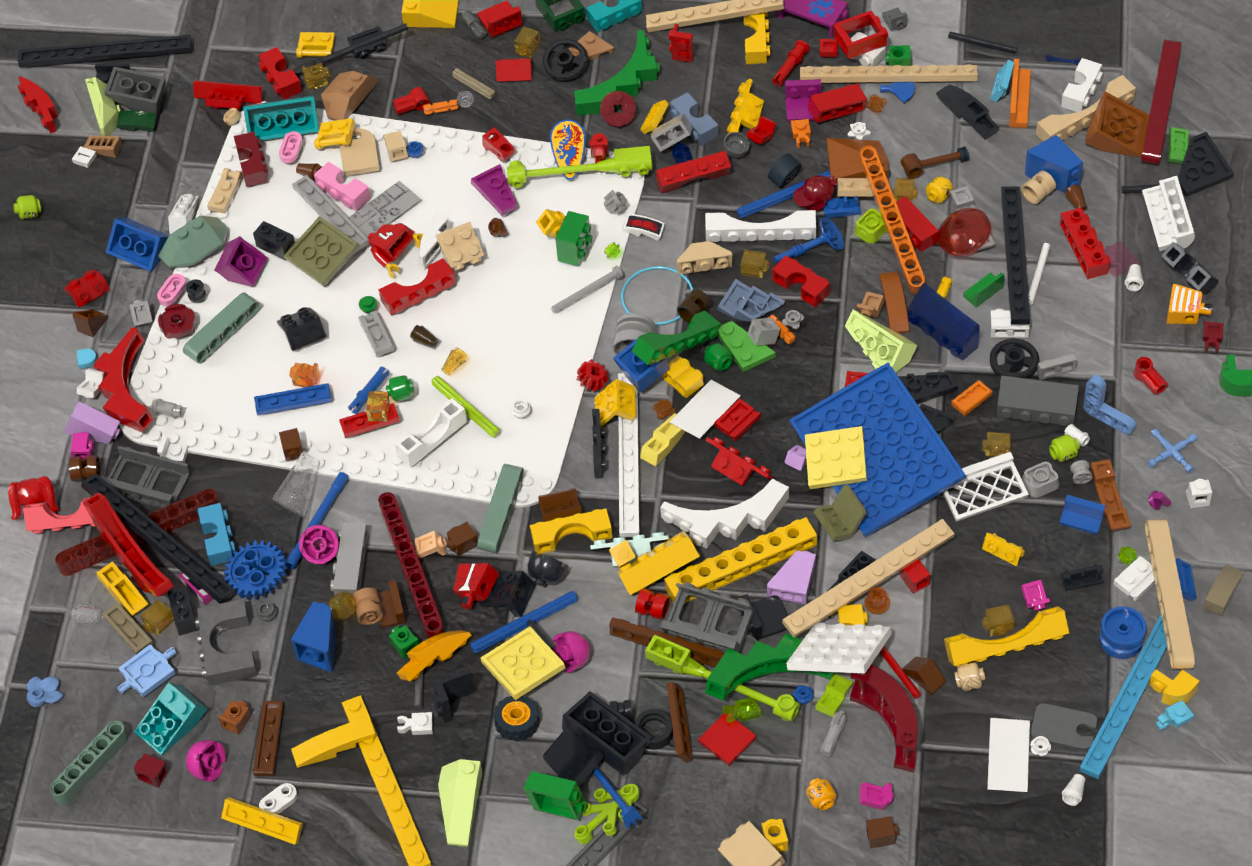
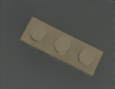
M119 603L102 614L105 621L136 655L150 644L154 645L148 635Z

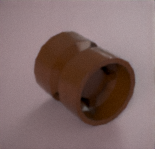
M87 455L85 459L82 456L69 458V475L72 482L83 481L84 478H89L94 474L100 476L98 455Z

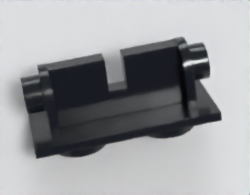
M1097 564L1087 568L1072 571L1066 570L1060 573L1065 591L1104 583L1101 574L1103 573V568Z

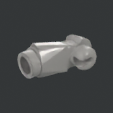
M160 398L152 401L151 408L153 413H162L172 418L180 417L181 405L163 401Z

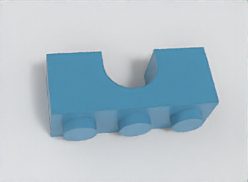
M220 503L197 508L203 533H216L213 538L204 540L210 565L214 566L230 562L228 557H233L232 553L236 550L234 542L229 540L232 532L230 525L226 526L225 521H229L226 509L222 510Z

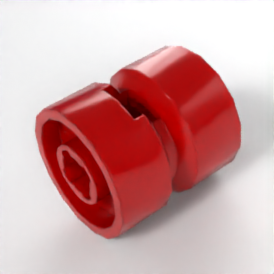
M642 588L636 600L635 613L645 616L651 614L652 618L664 620L668 611L670 596L661 593L654 595V591Z

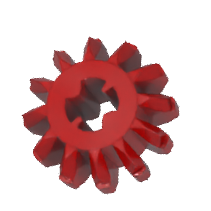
M591 359L588 362H583L581 367L578 368L576 380L581 382L580 387H586V391L591 389L595 392L603 389L605 384H607L609 371L604 370L605 365L601 366L599 361L594 363Z

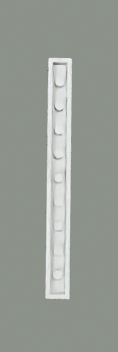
M624 373L618 374L619 380L633 385ZM636 387V418L631 421L618 416L620 537L639 535L638 389Z

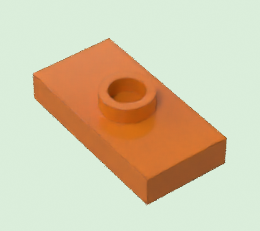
M978 380L952 400L951 405L962 415L966 416L992 396V390Z

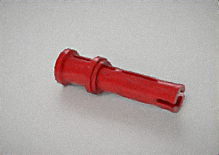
M798 40L795 43L794 49L788 53L787 60L772 78L773 84L777 85L779 82L778 86H782L795 65L802 62V57L810 50L806 42Z

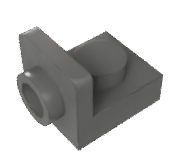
M898 7L882 13V18L890 31L907 26L906 12L902 13Z

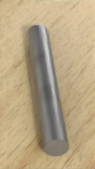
M424 669L415 679V709L422 708Z

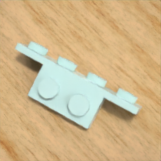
M664 532L653 533L651 538H645L644 535L633 536V540H628L627 542L636 558L629 562L632 563L637 560L639 555L650 552V542L669 540V536H664ZM625 537L614 538L612 543H606L605 540L594 541V545H590V549L608 547L611 549L625 541ZM612 557L613 566H617L616 562Z

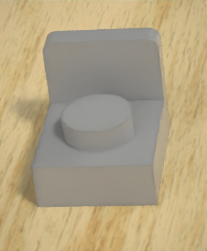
M140 299L133 301V304L129 305L135 327L153 323L148 301Z

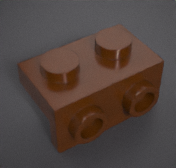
M575 488L538 496L544 522L556 518L570 517L578 513L582 514Z

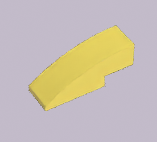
M676 413L654 431L653 437L642 446L641 459L657 466L678 443L685 430L670 423L677 415Z

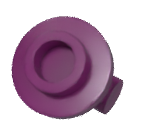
M1155 490L1149 495V504L1154 510H1160L1161 506L1171 505V500L1163 492Z

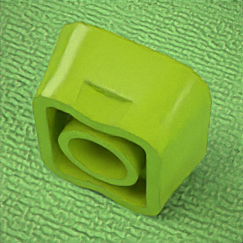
M873 208L869 209L857 220L854 228V234L869 244L877 242L887 232L880 213Z

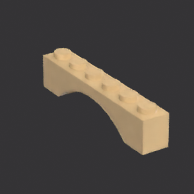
M1123 75L1108 83L1106 92L1128 104L1135 99L1136 87ZM1100 99L1082 111L1064 115L1051 114L1037 122L1036 135L1043 142L1054 135H1057L1061 140L1075 135L1081 129L1089 127Z

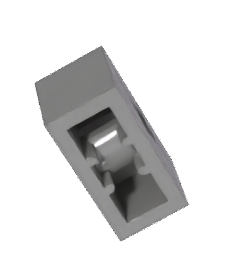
M684 113L654 129L651 138L661 152L689 136L693 127Z

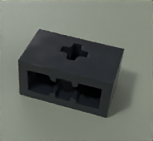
M265 221L253 232L256 247L286 261L284 255L295 244L293 234Z
M184 586L168 591L167 594L179 636L198 631L187 587Z

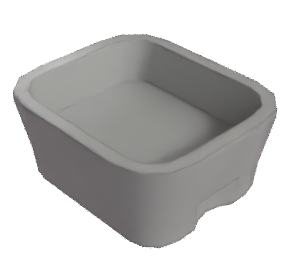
M1042 462L1026 469L1022 476V482L1028 494L1034 498L1055 491L1060 486L1058 474L1052 469V465L1049 462Z

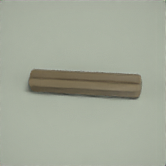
M459 68L452 72L455 79L488 99H493L496 96L494 89Z

